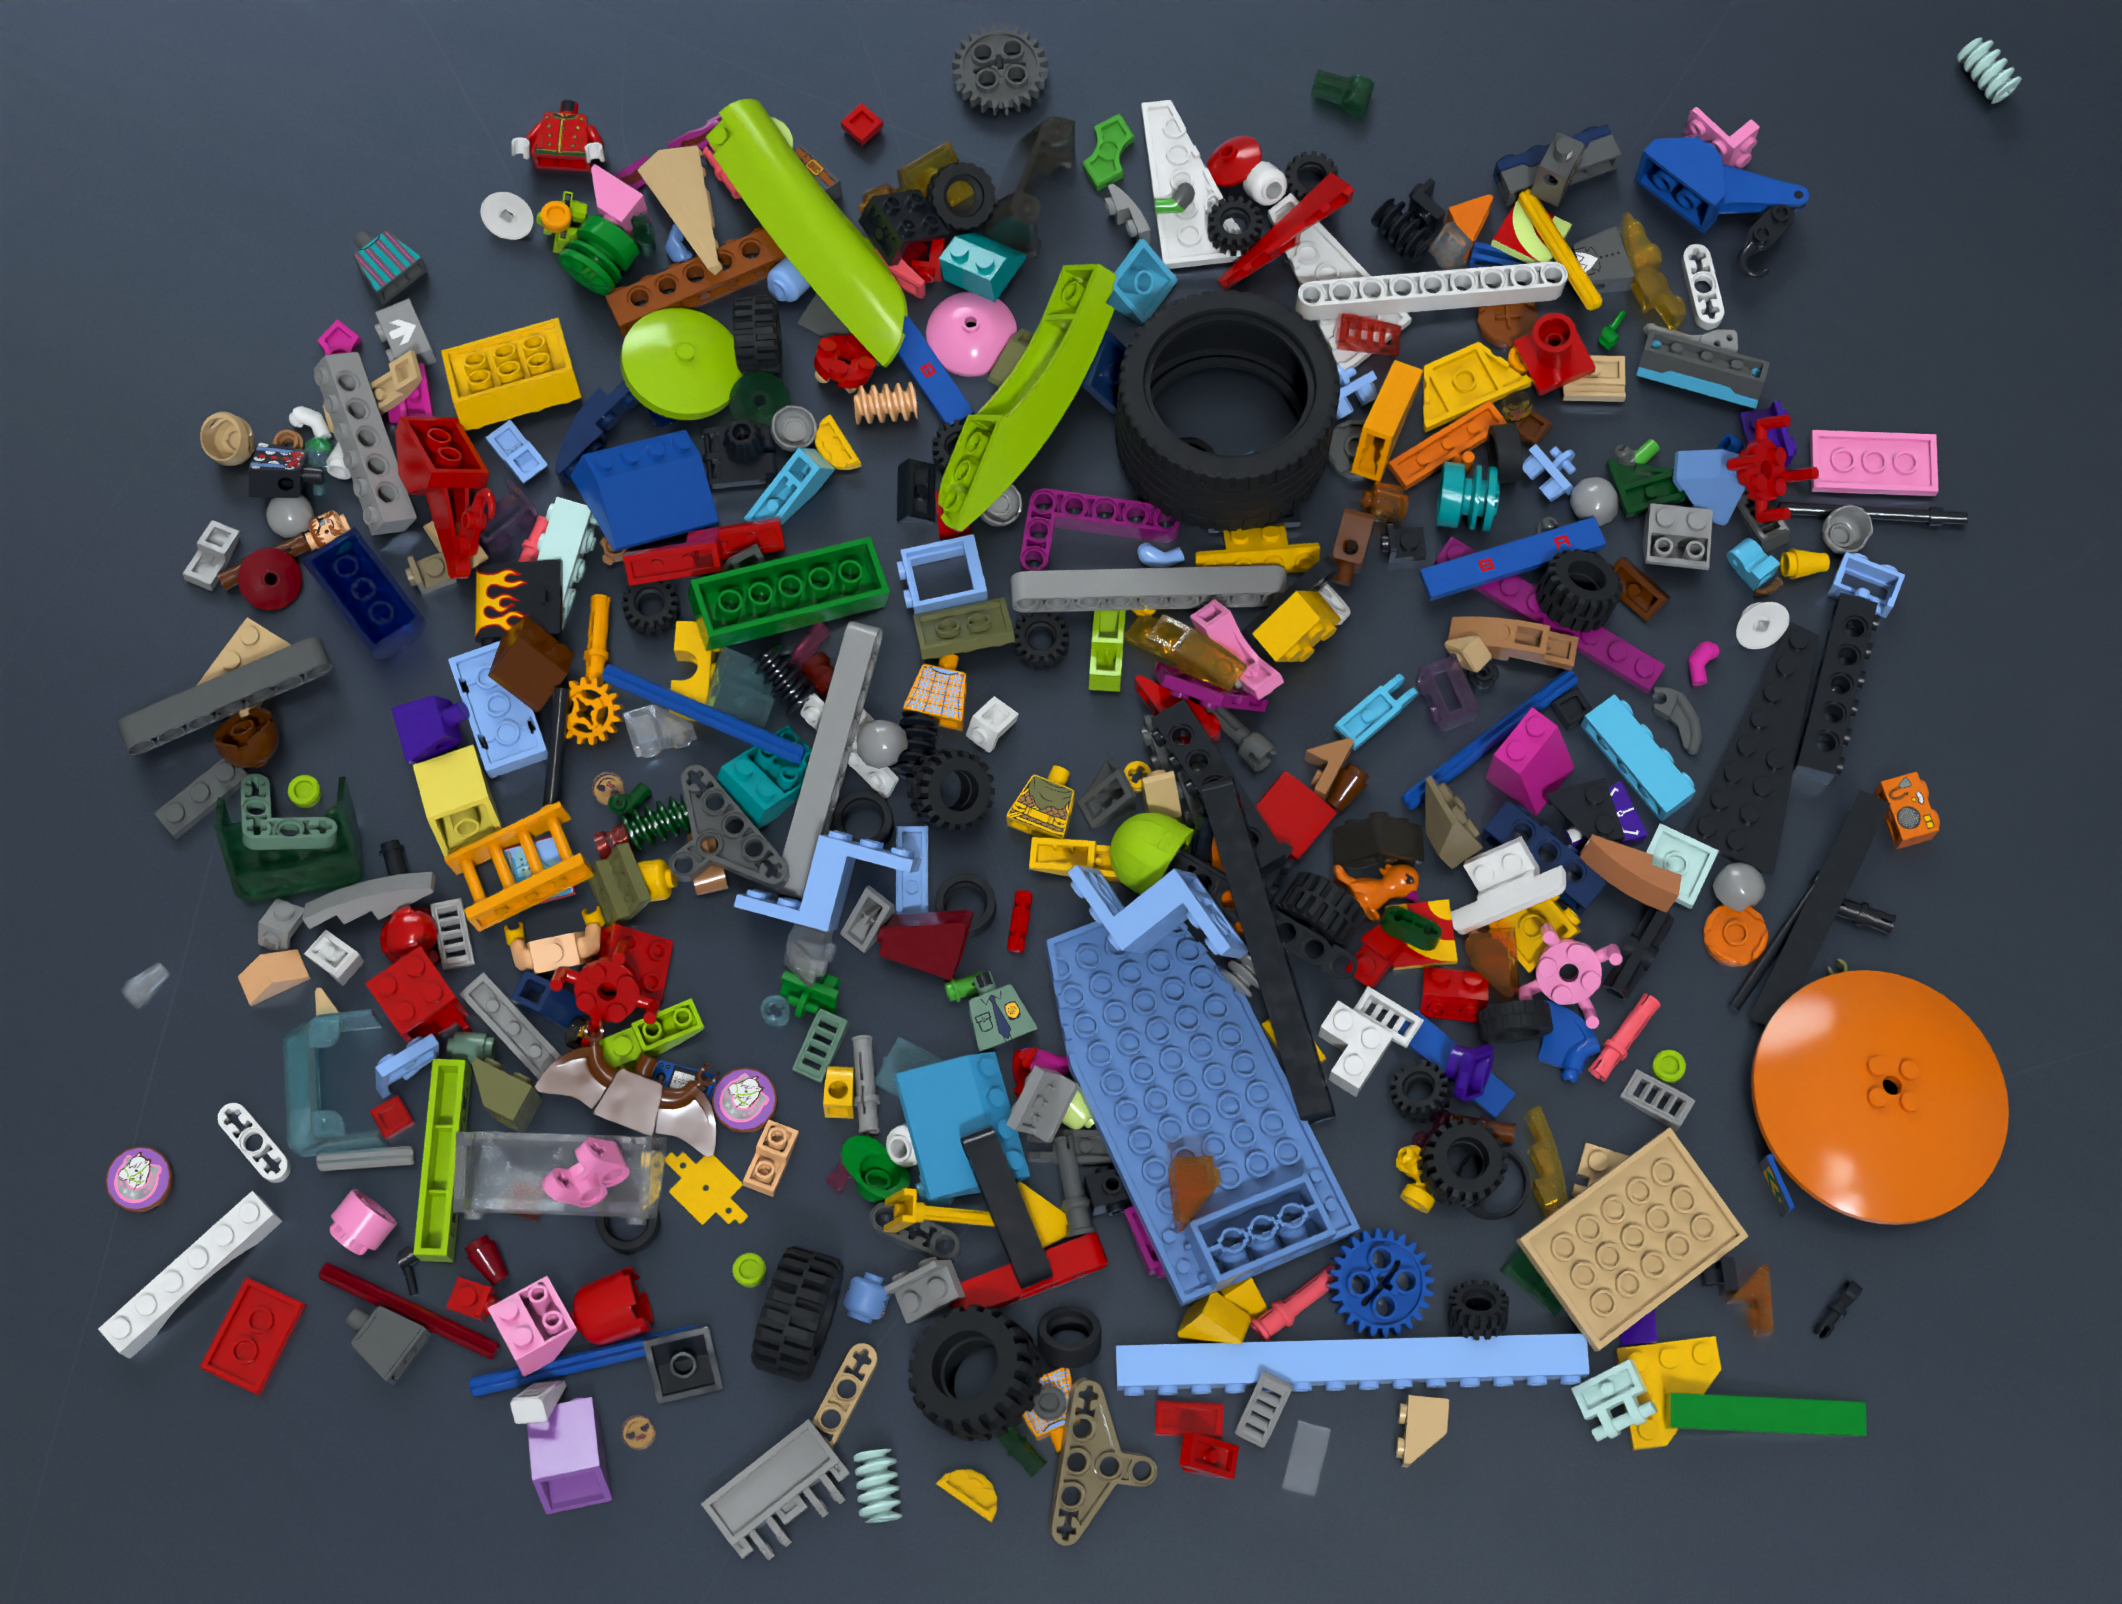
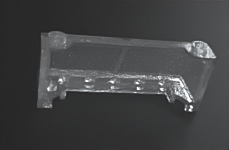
M490 1131L456 1132L453 1212L464 1213V1219H484V1213L612 1216L626 1218V1224L646 1225V1219L657 1217L667 1151V1137ZM588 1137L617 1143L630 1173L620 1184L606 1187L608 1193L603 1200L583 1208L555 1201L546 1194L541 1184L542 1179L554 1168L568 1170L573 1165L579 1163L575 1155V1149Z

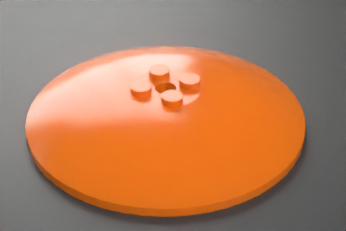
M1858 970L1832 974L1804 986L1777 1009L1760 1036L1754 1054L1751 1074L1752 1101L1760 1131L1771 1153L1788 1176L1805 1192L1827 1207L1846 1216L1866 1222L1890 1225L1914 1224L1931 1220L1957 1208L1973 1196L1994 1171L2001 1157L2008 1130L2009 1106L2004 1076L1990 1044L1980 1029L1956 1004L1931 987L1911 978L1882 971ZM1883 1080H1890L1895 1083L1897 1087L1896 1095H1891L1884 1090Z

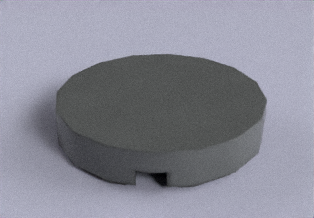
M1350 419L1341 422L1333 430L1328 463L1334 471L1348 479L1366 478L1351 473L1361 432L1365 424L1363 419Z

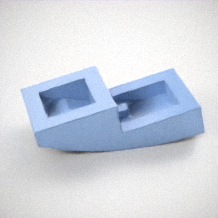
M508 420L485 437L497 455L523 484L548 467V464L530 441L524 438L511 420Z

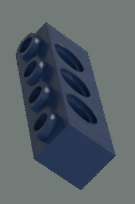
M1507 800L1484 827L1481 838L1495 848L1516 839L1513 835L1515 831L1525 832L1529 837V840L1525 841L1540 867V874L1562 865L1565 871L1572 870L1579 875L1580 880L1576 882L1566 879V888L1560 894L1559 900L1582 916L1605 889L1608 882L1580 858V852L1569 843L1563 844L1555 837V833L1550 827L1543 823H1536L1530 818L1529 812L1523 806L1517 803L1513 805ZM1549 851L1553 854L1554 860L1550 862L1542 860L1539 852Z

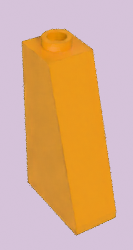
M1394 360L1363 426L1351 473L1377 482L1381 481L1417 394L1423 373L1422 369Z

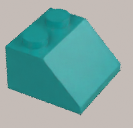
M974 232L955 236L939 257V262L945 281L996 302L1025 261L1026 254Z

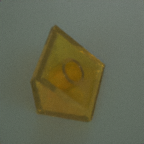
M950 141L944 142L897 170L899 191L919 189L926 198L928 192L926 190L927 185L930 184L933 174H936L937 170L941 167L959 162ZM957 181L949 187L947 200L949 205L953 207L975 193L970 184L964 181Z

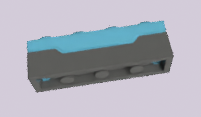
M1650 329L1636 376L1756 409L1770 362Z

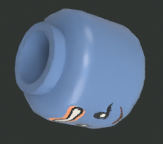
M865 1272L864 1278L856 1276L850 1280L843 1299V1306L848 1310L847 1316L872 1324L873 1319L879 1320L883 1317L891 1293H886L885 1285H882L884 1278Z

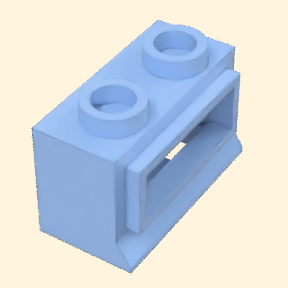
M1845 552L1827 595L1838 599L1840 593L1877 602L1875 614L1886 618L1894 606L1905 574L1899 573L1893 566L1879 565L1871 562L1862 554ZM1844 573L1887 589L1888 592L1885 600L1870 595V591L1865 588H1858L1857 590L1841 584Z

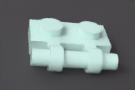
M1629 1359L1571 1388L1584 1418L1591 1420L1598 1416L1602 1424L1592 1429V1434L1597 1441L1606 1437L1612 1439L1620 1435L1621 1430L1633 1424L1638 1426L1646 1422L1647 1417L1657 1413V1408L1652 1400L1640 1405L1636 1398L1647 1392V1388L1634 1360ZM1624 1403L1628 1412L1614 1418L1610 1410Z

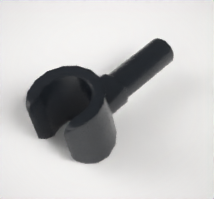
M407 1247L398 1252L396 1260L403 1270L411 1296L418 1294L410 1266L419 1262V1259L413 1254V1248Z

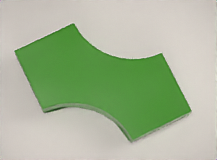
M1120 113L1094 126L1097 146L1093 154L1082 163L1083 170L1097 191L1123 178L1120 157L1125 148L1134 142V135Z

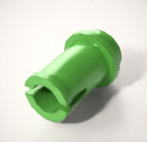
M979 971L956 980L952 978L949 982L944 983L949 1001L955 1000L959 1003L960 998L978 993L976 986L972 985L974 983L973 977L983 973Z

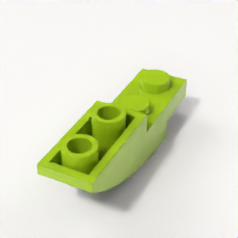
M691 998L659 1011L656 1022L653 1024H647L644 1022V1019H640L631 1023L632 1027L599 1041L600 1045H603L604 1057L608 1063L618 1070L621 1065L633 1068L641 1052L656 1057L702 1031L704 1025Z

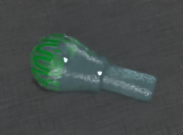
M313 437L305 445V451L308 453V463L310 466L324 467L323 485H313V495L325 496V473L328 472L326 460L332 452V445L324 437Z

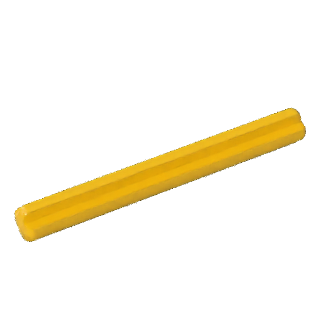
M1531 189L1522 191L1519 194L1518 202L1555 260L1566 268L1568 272L1567 279L1586 309L1593 311L1602 305V297L1540 200L1530 195Z

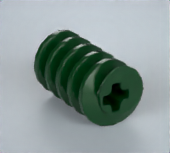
M681 793L680 803H677L672 796L668 797V807H665L660 800L656 801L655 812L648 805H645L644 816H641L636 809L632 810V820L630 821L624 814H620L630 843H633L639 850H642L644 847V839L651 846L655 845L656 835L663 841H667L668 830L675 837L680 835V826L686 832H691L686 804Z

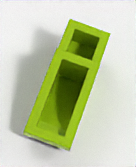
M1126 610L1094 611L1089 690L1120 692Z

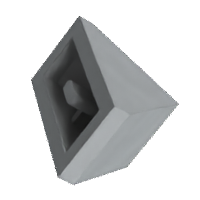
M867 886L841 930L840 935L863 953L867 952L876 942L881 926L883 924L888 925L892 917L896 915L894 904L871 886Z

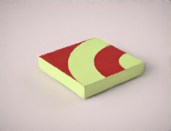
M1517 199L1494 236L1491 246L1527 264L1551 262L1554 258ZM1548 213L1565 240L1572 224Z

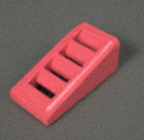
M882 258L903 290L919 299L924 298L926 295L925 281L903 259L900 260L898 265L888 266Z

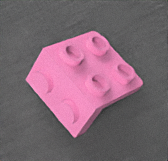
M1695 107L1689 113L1682 137H1699L1704 142L1711 143L1722 155L1724 165L1742 169L1752 158L1751 151L1757 144L1756 137L1760 127L1751 119L1729 137L1699 108Z

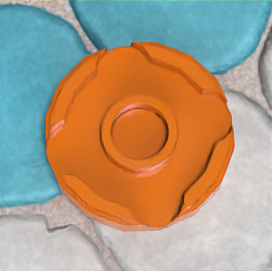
M1721 905L1715 908L1705 921L1702 930L1703 944L1709 955L1719 963L1730 967L1746 966L1754 962L1765 950L1769 938L1768 930L1762 915L1753 907L1748 906L1739 912Z

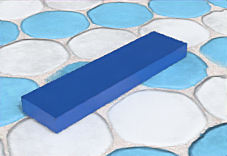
M1415 1010L1413 1014L1423 1019L1424 1022L1408 1045V1048L1421 1059L1428 1060L1429 1065L1434 1062L1438 1065L1439 1070L1442 1068L1445 1072L1451 1050L1454 1045L1458 1044L1418 1010ZM1405 1021L1398 1034L1403 1036L1411 1023ZM1490 1073L1484 1094L1471 1099V1101L1495 1120L1515 1097L1516 1093L1494 1074ZM1447 1077L1448 1081L1455 1086L1456 1080Z

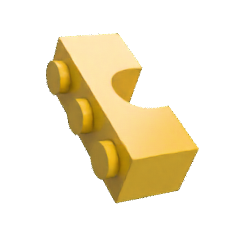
M676 621L674 653L677 661L692 662L698 667L696 673L687 680H671L670 690L716 709L717 693L713 692V682L719 681V663H715L716 652H721V648L710 651L705 650L696 622ZM669 709L672 720L695 721Z

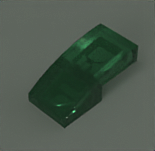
M1519 1247L1500 1270L1530 1298L1555 1316L1563 1306L1521 1247Z

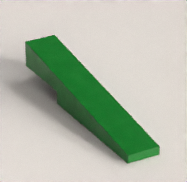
M1684 1393L1665 1394L1666 1429L1867 1436L1866 1402Z

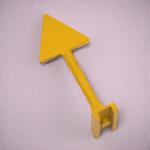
M1022 1182L1016 1183L1042 1247L1045 1248L1067 1237L1066 1232L1069 1229L1066 1214ZM903 1188L885 1199L886 1206H894V1220L884 1225V1232L897 1233L915 1222L922 1223L924 1220L995 1227L989 1212L925 1206V1203L916 1202L917 1189Z

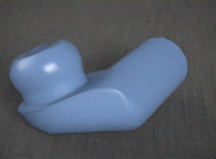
M673 224L671 227L665 251L674 263H684L693 259V253L686 250V247L683 245L684 235L676 224Z

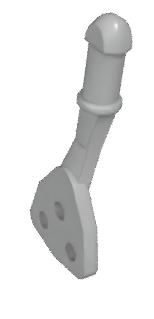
M1654 323L1646 324L1643 328V332L1647 337L1650 329L1735 353L1738 350L1737 332L1734 330L1717 329L1703 335H1688L1676 329L1671 330L1657 326Z

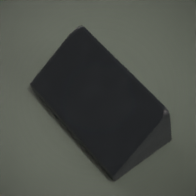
M908 458L898 466L897 522H935V464Z

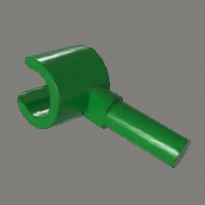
M1620 310L1612 323L1603 328L1598 338V341L1607 350H1610L1620 339V336L1615 331L1626 315L1624 310Z

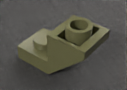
M1021 328L1008 342L989 374L987 381L999 388L1012 372L1034 334Z

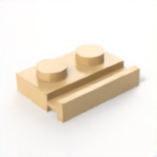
M1590 355L1595 365V372L1562 386L1563 401L1624 402L1626 398L1625 356Z

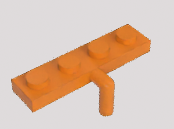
M1489 400L1388 463V468L1405 491L1443 467L1444 461L1464 463L1466 475L1471 473L1475 455L1471 450L1487 441L1490 425L1508 423Z

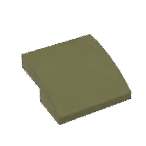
M628 842L616 845L607 859L595 861L591 867L595 876L588 879L596 902L600 906L607 927L614 924H625L651 901L650 894Z

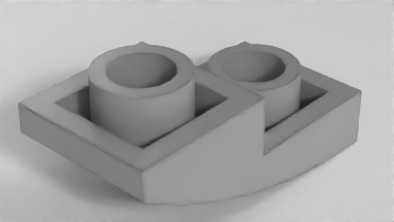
M1114 184L1108 185V197L1104 198L1108 215H1114L1117 225L1125 223L1130 238L1135 237L1136 242L1139 239H1144L1150 244V228L1140 209L1119 187Z

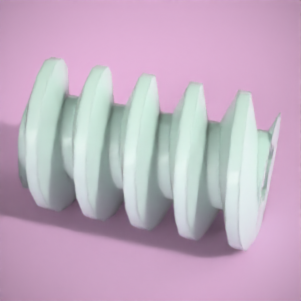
M1979 37L1971 41L1960 51L1957 61L1962 64L1964 63V70L1969 73L1971 72V79L1976 82L1978 81V88L1983 91L1986 90L1985 97L1992 100V104H1995L2010 95L2022 78L2018 76L2010 79L2015 69L2010 67L2003 70L2008 60L2003 58L1997 61L1996 58L2000 55L2001 51L1996 49L1990 52L1989 49L1994 42L1989 40L1983 43V38Z
M892 1449L864 1451L853 1456L854 1462L864 1464L855 1469V1475L865 1478L856 1483L857 1489L866 1491L857 1497L859 1503L868 1505L859 1510V1516L869 1519L865 1523L886 1522L902 1517V1513L892 1511L893 1507L901 1504V1500L891 1498L890 1495L900 1490L899 1486L889 1484V1480L898 1476L897 1472L888 1470L889 1466L897 1463V1459L887 1457L886 1455Z

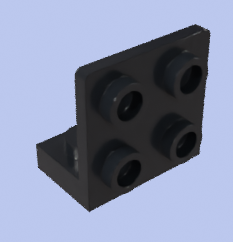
M919 189L872 196L858 221L888 266L898 265L910 244L946 238L949 233Z

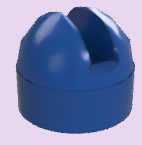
M1727 434L1720 440L1717 449L1740 454L1744 446L1737 437Z

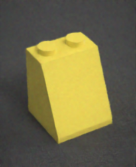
M474 745L413 765L427 820L444 857L453 853L459 847L468 846L503 829L482 763Z

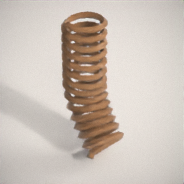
M1776 577L1765 588H1756L1754 596L1765 597L1771 595L1783 584L1782 580Z

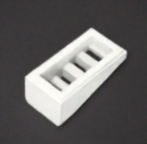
M1369 986L1353 1009L1393 1034L1392 1041L1405 1048L1408 1047L1424 1022L1420 1017ZM1373 1003L1377 1006L1369 1016L1365 1012L1370 1004ZM1382 1009H1385L1388 1012L1380 1023L1376 1018ZM1395 1014L1399 1016V1019L1394 1027L1390 1029L1387 1025ZM1406 1020L1411 1024L1402 1036L1398 1034V1031Z
M565 1380L533 1383L515 1396L510 1403L515 1424L547 1422L566 1388Z

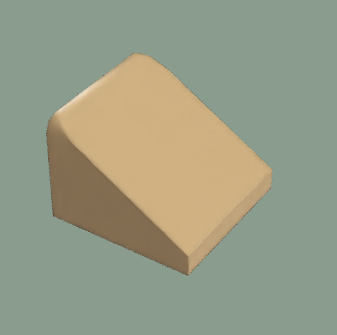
M1477 635L1448 640L1444 643L1445 648L1457 666L1478 673L1492 657L1481 638Z
M316 988V1019L324 1027L347 1025L346 1020L322 988Z

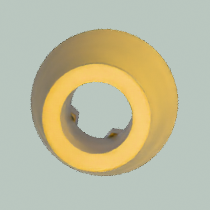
M1791 548L1788 552H1783L1780 557L1782 575L1792 580L1818 572H1827L1830 566L1827 553H1816Z

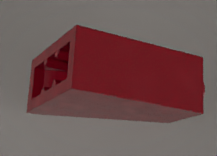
M956 910L894 915L888 925L883 924L879 931L877 942L881 943L878 956L952 980L960 967L974 911Z

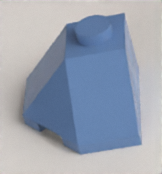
M1723 449L1678 451L1675 453L1674 484L1680 492L1684 490L1693 504L1691 508L1713 510L1712 523L1722 526L1726 525L1746 488V485H1740L1737 472L1730 471L1726 467V462L1731 458L1738 457L1739 454Z

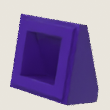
M1655 1309L1619 1335L1620 1346L1648 1345L1657 1342Z

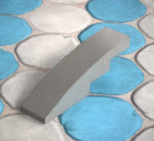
M433 872L398 874L367 880L335 890L306 903L302 920L309 929L336 915L343 924L370 911L380 920L394 911L433 893L436 875Z

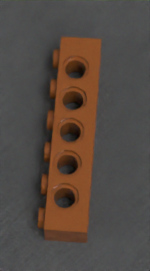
M759 227L754 229L749 235L738 240L731 239L726 241L716 250L718 261L722 265L731 266L727 270H721L714 275L707 269L699 256L696 255L693 259L684 263L670 265L663 272L655 275H646L630 286L618 287L611 294L606 295L605 298L623 339H625L631 327L647 314L666 308L693 310L767 278L769 271L780 260L784 259L786 255L765 228ZM748 254H758L755 258H746ZM694 277H702V278H703V279H702L701 281H699V282H691V281H690V280L693 279ZM666 289H675L671 294H663V291ZM638 301H647L643 306H635Z

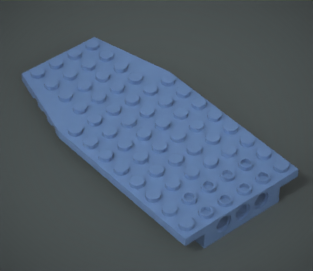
M1095 921L1050 938L1045 942L1068 1067L1074 1081L1079 1085L1078 1090L1180 1306L1358 1233L1361 1228L1308 1121L1300 1120L1288 1080L1247 997L1242 993L1239 995L1236 990L1232 989L1234 985L1225 981V978L1218 972L1223 968L1215 964L1207 954L1208 950L1200 941L1197 942L1187 930L1188 926L1183 922L1147 952L1139 954L1122 951L1121 949L1117 950L1108 940L1107 934L1109 932L1104 924H1099Z

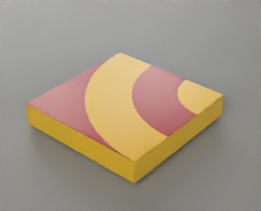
M1449 899L1385 906L1384 911L1389 906L1403 907L1437 923L1442 930V936L1434 950L1425 951L1408 944L1392 964L1393 970L1457 964L1458 959Z

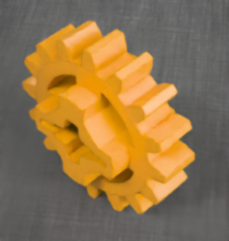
M581 677L580 685L576 680L569 682L571 690L566 726L569 731L566 734V738L571 739L577 736V744H584L587 738L590 745L597 744V737L602 742L609 740L607 731L610 733H617L618 731L614 722L623 721V717L617 715V710L623 709L624 705L616 704L615 702L620 696L619 692L610 693L612 684L609 683L600 686L601 678L599 677L593 678L591 684L588 677ZM586 690L596 691L601 695V697H591L589 692H586ZM573 701V702H574V706H573L572 713H570V705H571V702ZM592 705L594 710L591 711V716H585L584 712L588 709L587 706ZM608 708V716L605 722L604 715L606 709ZM585 724L592 732L583 731L576 725Z

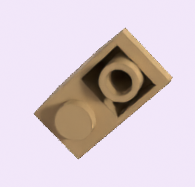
M1156 770L1148 773L1147 777L1142 778L1141 798L1145 813H1161L1182 823V812L1174 771Z
M1408 1395L1406 1404L1400 1403L1398 1424H1404L1403 1437L1397 1438L1396 1458H1402L1401 1467L1408 1468L1447 1434L1449 1399Z

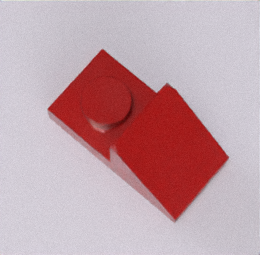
M1380 924L1360 938L1364 945L1355 955L1359 968L1353 978L1372 989L1376 987L1408 945V943L1385 933L1381 929ZM1352 961L1345 968V971L1348 974L1351 972L1353 967Z
M1184 1432L1179 1466H1182L1185 1472L1234 1480L1239 1446L1195 1432Z

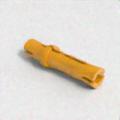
M596 594L592 595L590 599L587 650L584 651L583 658L586 661L585 677L589 678L590 684L593 678H601L600 686L604 685L602 673L606 662L609 660L606 646L611 598L607 597V595Z

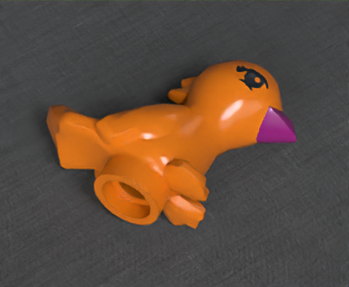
M1337 864L1333 868V882L1351 894L1365 911L1366 917L1371 922H1376L1380 919L1377 910L1389 899L1395 897L1406 898L1418 902L1419 875L1413 867L1406 864H1386L1385 869L1379 868L1380 873L1384 876L1381 879L1371 877H1351L1340 864Z

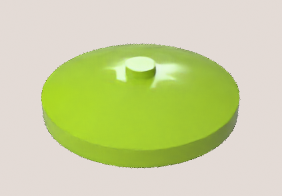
M686 308L661 309L642 317L628 331L620 355L621 373L626 386L633 396L651 411L672 419L696 420L718 413L733 400L743 376L736 364L734 338L729 330L714 318L702 312Z

